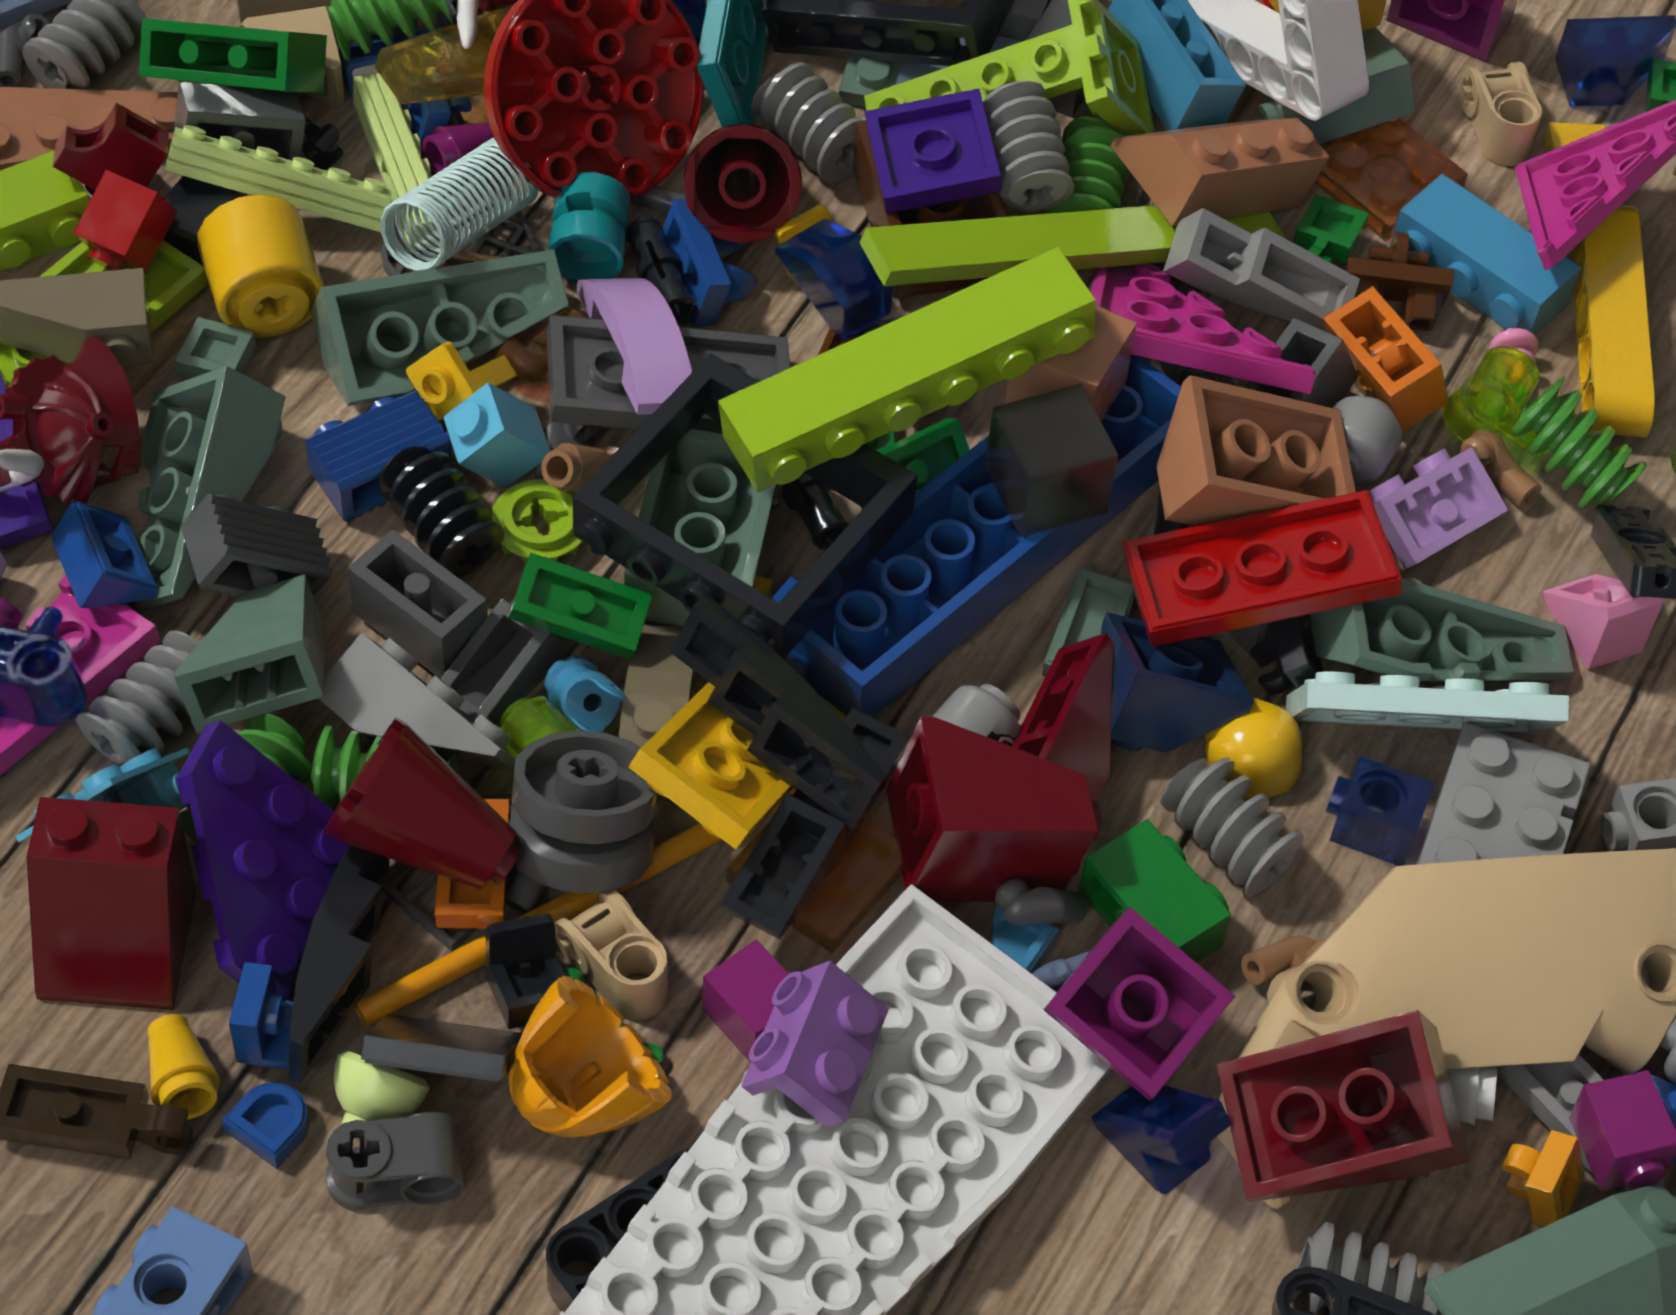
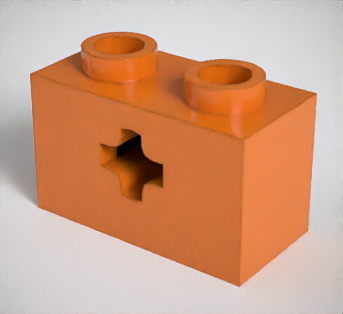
M1373 286L1323 318L1326 332L1344 340L1358 375L1355 385L1366 397L1379 399L1388 405L1397 417L1402 433L1449 403L1442 364Z

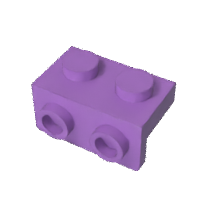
M830 960L802 972H792L777 986L772 996L774 1008L764 1032L755 1040L749 1051L751 1063L742 1082V1088L752 1096L777 1087L826 1128L846 1121L889 1010Z

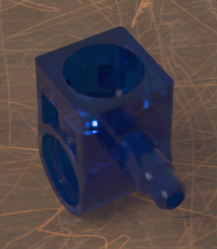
M55 607L45 608L41 616L35 619L29 631L0 626V717L23 721L40 727H56L75 719L85 708L88 699L87 691L72 650L64 639L56 636L58 627L63 620L62 612Z

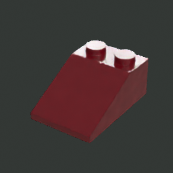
M1419 1010L1216 1064L1246 1200L1249 1202L1402 1180L1470 1162L1437 1027Z

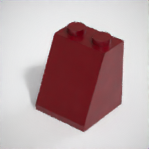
M920 717L886 788L904 888L906 890L912 884L935 902H995L997 889L1013 878L1023 879L1028 884L1030 890L1038 887H1052L1065 890L1072 876L1078 873L1081 860L1092 841H1096L1100 834L1101 812L1098 803L1091 801L1085 774L936 717Z
M40 797L26 856L36 998L40 1000L174 1010L196 896V888L179 808Z

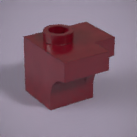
M116 103L106 120L95 128L78 130L68 126L65 127L55 143L53 167L85 184V188L92 196L105 170L148 187L168 155L169 132Z

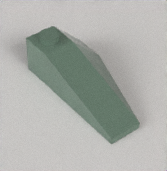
M552 249L324 286L319 290L311 309V315L324 367L347 406L378 401L387 396L401 397L415 391V387L406 374V369L445 342L449 341L454 345L466 364L550 318V315H556L566 310L569 304L555 251Z
M228 366L154 392L142 440L140 461L141 464L150 467V488L146 487L139 492V510L149 514L148 529L142 534L138 544L158 592L153 599L135 601L136 606L146 610L183 598L196 576L180 525L207 494H229L235 497L236 500L243 501L280 438L282 432V421L280 419L286 396Z
M1403 578L1402 595L1310 614L1317 657L1378 674L1416 676L1420 678V681H1445L1446 679L1508 681L1568 680L1574 673L1564 625Z
M1662 1183L1614 1194L1429 1280L1423 1290L1442 1315H1676V1198L1667 1191Z

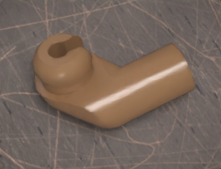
M1479 430L1462 443L1460 452L1473 447L1493 484L1519 508H1526L1538 497L1542 489L1541 485L1517 464L1499 435L1491 431Z
M1291 936L1247 953L1243 956L1241 962L1243 974L1247 981L1253 985L1270 981L1278 973L1300 966L1327 938L1316 941L1304 936Z

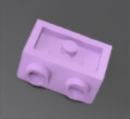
M1473 447L1452 458L1444 448L1413 465L1418 477L1404 484L1398 474L1369 490L1383 530L1404 569L1416 565L1508 511Z

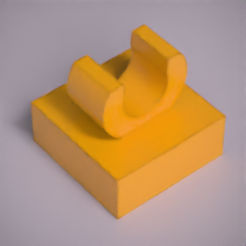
M1551 1130L1541 1153L1526 1145L1512 1144L1502 1164V1170L1511 1173V1177L1506 1185L1507 1191L1518 1197L1528 1199L1533 1224L1545 1227L1568 1215L1585 1178L1578 1137Z

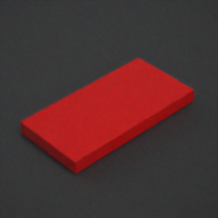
M1368 490L1122 541L1125 563L1151 647L1402 595V578Z

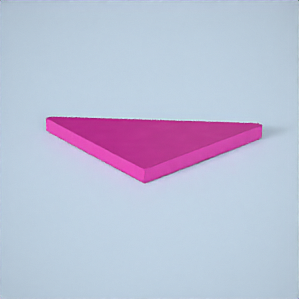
M1676 100L1517 164L1515 167L1537 253L1544 270L1554 267L1676 155Z
M1154 264L1095 268L1090 292L1096 299V305L1137 323L1132 355L1311 394L1316 376V371L1307 364L1303 365L1281 359L1283 352L1281 347L1250 327L1245 328L1243 333L1238 331L1224 320L1226 313L1223 309L1195 291L1189 292L1188 296L1180 293L1170 284L1171 277L1169 274L1164 273L1162 269Z

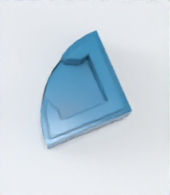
M997 905L991 928V944L1024 969L1033 973L1056 943L1059 929L1049 923L1017 927L1002 917L1004 911Z

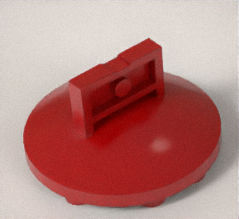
M518 0L506 14L496 31L490 46L484 76V96L488 121L501 152L510 160L508 163L516 172L517 170L514 166L524 175L526 182L552 198H557L561 192L557 191L558 187L569 185L574 180L576 174L588 172L608 175L621 182L628 190L630 200L655 188L669 176L685 156L697 131L702 113L704 84L696 67L700 53L689 24L671 0Z

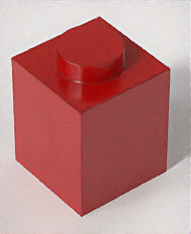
M105 170L73 234L91 249L87 257L96 264L110 271L123 270L124 266L131 269L143 268L144 274H146L178 211L157 191Z

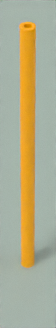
M794 786L788 794L793 796L797 788ZM781 802L770 812L769 815L776 812ZM699 822L655 845L652 863L641 878L615 890L621 894L722 841V839L708 833ZM567 891L516 919L550 914L554 922L561 918H566L570 921L598 903V896L601 892L580 893ZM486 934L359 1000L355 1010L363 1025L368 1027L383 1019L386 1015L393 1014L486 965Z

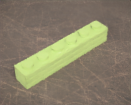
M380 72L375 75L373 73L366 74L365 76H353V105L382 180L386 184V188L391 189L392 203L397 198L431 178L430 164L427 158H421L419 136L417 133H411L410 113L408 109L402 110L400 88L398 85H392L388 73ZM407 206L406 220H407V223H408L409 230H410L411 234L413 235V237L415 238V240H416L422 247H424L425 249H429V248L426 247L423 243L420 242V240L418 239V237L416 236V234H415L414 231L412 230V227H411V224H410V221H409V218H408V206ZM413 207L412 215L416 228L428 243H430L434 247H437L428 238H426V236L418 226ZM401 209L400 224L402 227L403 234L409 242V244L411 245V247H413L416 251H419V249L414 246V244L405 232V228L401 219ZM419 209L422 224L424 225L428 233L434 239L440 242V239H438L434 234H432V232L424 222L421 210ZM427 215L428 220L430 221L434 229L437 231L436 226Z
M184 125L183 129L175 127L165 164V171L249 195L278 196L292 203L297 209L381 232V216L385 207L390 204L392 199L391 189L386 188L384 182L373 178H365L364 181L350 178L351 174L349 172L330 167L328 171L314 167L315 164L312 161L301 157H293L291 161L278 157L279 153L267 147L258 146L256 150L243 147L240 140L229 136H221L220 140L205 135L206 131L195 126Z

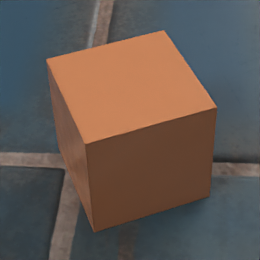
M1096 305L1095 338L1088 340L1081 348L1072 353L1058 354L1032 366L1022 376L1007 380L1004 409L1087 445L1126 383L1137 323Z

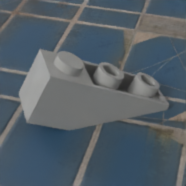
M361 633L324 677V697L318 699L355 731L373 742L377 736H383L393 719L397 717L407 723L430 747L435 748L442 758L451 759L455 753L458 761L514 770L515 757L504 749L512 738L482 714L474 723L458 710L465 699L436 675L428 684L412 672L419 661L390 637L381 646L364 633Z

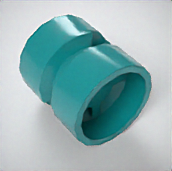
M595 172L578 173L569 185L558 187L557 191L561 193L554 199L553 225L550 230L548 250L554 249L561 277L569 282L577 283L578 280L613 279L620 274L624 265L627 240L625 233L628 228L631 206L630 195L621 182L608 175Z

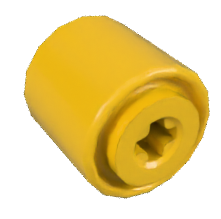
M263 194L238 197L220 205L204 219L197 233L198 249L218 315L224 324L254 331L255 338H267L284 335L303 326L312 318L311 309L320 288L324 287V283L303 219L292 203L278 196Z

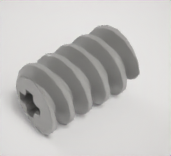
M73 0L68 5L67 10H62L53 19V23L45 25L39 31L38 37L31 38L23 46L24 60L33 76L45 88L67 89V86L71 89H87L90 86V78H99L105 72V64L113 65L120 58L119 50H129L134 45V37H141L142 18H146L135 0Z
M798 62L791 64L780 73L768 78L753 97L751 108L754 113L761 116L765 124L769 128L774 129L784 142L789 143L793 152L803 157L806 164L811 169L817 171L824 182L836 184L854 175L852 168L856 122L866 120L856 117L854 108L850 104L842 103L840 95L836 91L828 89L826 81L822 77L814 75L811 66L807 63Z
M1015 81L1002 85L990 92L983 102L1001 174L1002 191L999 194L1003 202L1011 208L1020 211L1039 212L1052 209L1063 204L1072 196L1074 190L1071 175L1068 174L1070 170L1069 163L1064 156L1065 146L1060 138L1061 130L1055 119L1056 110L1053 102L1045 98L1046 91L1041 83Z
M178 630L169 631L163 639V645L153 646L144 656L145 662L134 663L128 669L126 679L115 680L110 685L108 696L95 698L89 706V713L77 715L75 721L86 739L99 752L116 763L125 764L141 754L138 750L139 746H142L147 751L157 748L158 752L161 753L165 746L156 731L160 729L170 737L177 738L182 733L183 728L175 713L178 712L183 717L191 720L174 675L176 669L199 642Z
M1229 757L1222 758L1212 765L1206 758H1199L1176 773L1163 791L1160 803L1168 812H1176V820L1184 830H1194L1193 839L1201 848H1211L1210 857L1218 866L1228 867L1230 879L1236 885H1246L1245 894L1248 898H1252L1271 887L1289 868L1295 859V852L1303 842L1304 836L1299 830L1292 831L1282 838L1278 836V833L1285 825L1286 816L1282 812H1276L1264 820L1260 817L1268 806V797L1262 793L1247 801L1243 799L1249 791L1252 781L1247 775L1239 776L1230 783L1226 781L1235 766Z
M1324 1222L1312 1237H1308L1296 1269L1307 1266L1322 1268L1429 1311L1434 1315H1439L1440 1311L1423 1289L1429 1280L1444 1274V1265L1434 1262L1422 1277L1418 1278L1416 1255L1406 1252L1398 1263L1391 1268L1388 1244L1379 1242L1365 1258L1362 1257V1236L1352 1232L1339 1248L1335 1247L1334 1224ZM1299 1291L1290 1297V1304L1300 1293ZM1309 1293L1310 1311L1318 1314L1326 1305V1302L1318 1295Z

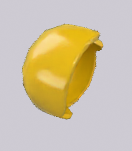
M1255 698L1249 713L1205 734L1204 741L1206 745L1204 750L1206 759L1211 765L1226 757H1229L1234 762V769L1226 780L1228 783L1239 776H1248L1252 781V785L1244 798L1251 799L1257 794L1264 793L1269 799L1288 792L1301 777L1302 735L1298 723L1285 709Z

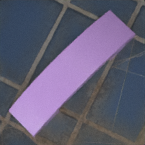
M643 278L578 280L576 291L590 319L604 320L624 360L621 383L637 415L653 414L692 373L682 334L668 303L660 291L650 281Z

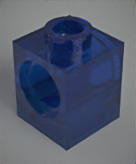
M1360 756L1351 780L1338 776L1326 812L1337 816L1329 841L1397 866H1404L1434 782ZM1368 807H1375L1383 812H1376Z

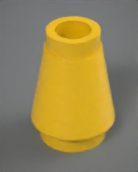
M168 1014L157 1018L147 1029L152 1102L155 1105H174L188 1109L187 1120L199 1117L215 1105L217 1091L220 1086V1077L184 1016Z

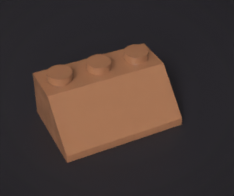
M1299 118L1247 120L1115 137L1111 144L1112 149L1172 227L1177 226L1179 220L1202 208L1223 219L1297 208L1301 205L1330 158L1316 141L1310 128L1303 124Z
M1191 375L1183 381L1156 465L1165 520L1198 526L1356 492L1340 410Z

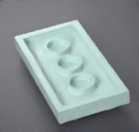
M1317 672L1315 679L1305 680L1302 686L1286 696V711L1297 722L1461 730L1465 721L1495 732L1539 734L1568 722L1569 696L1550 695L1549 684L1538 682H1514L1509 684V689L1495 690L1494 692L1484 691V681L1477 679H1446L1445 686L1419 688L1420 678L1416 676L1385 675L1380 676V682L1364 685L1355 684V674Z

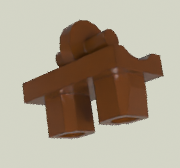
M1398 231L1394 234L1391 248L1370 245L1368 259L1348 257L1345 271L1360 278L1355 297L1373 286L1384 300L1404 302L1402 320L1410 329L1423 331L1433 329L1440 309L1453 287L1454 270L1427 267L1429 253L1408 250L1409 234Z

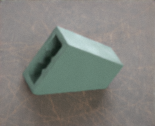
M1376 27L1362 33L1369 79V91L1366 96L1314 121L1264 94L1265 103L1260 104L1258 107L1260 120L1299 118L1303 124L1310 128L1316 141L1321 144L1415 113L1410 63Z
M305 574L243 592L176 669L174 678L196 734L201 733L206 725L219 720L229 725L324 697L326 629Z

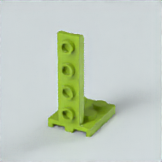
M1068 0L1072 25L864 96L866 111L974 89H980L982 101L984 102L990 92L1002 85L1015 81H1032L1042 84L1046 91L1045 98L1047 99L1083 88L1086 104L1093 115L1098 114L1114 131L1119 132L1123 136L1155 132L1138 39L1098 0Z

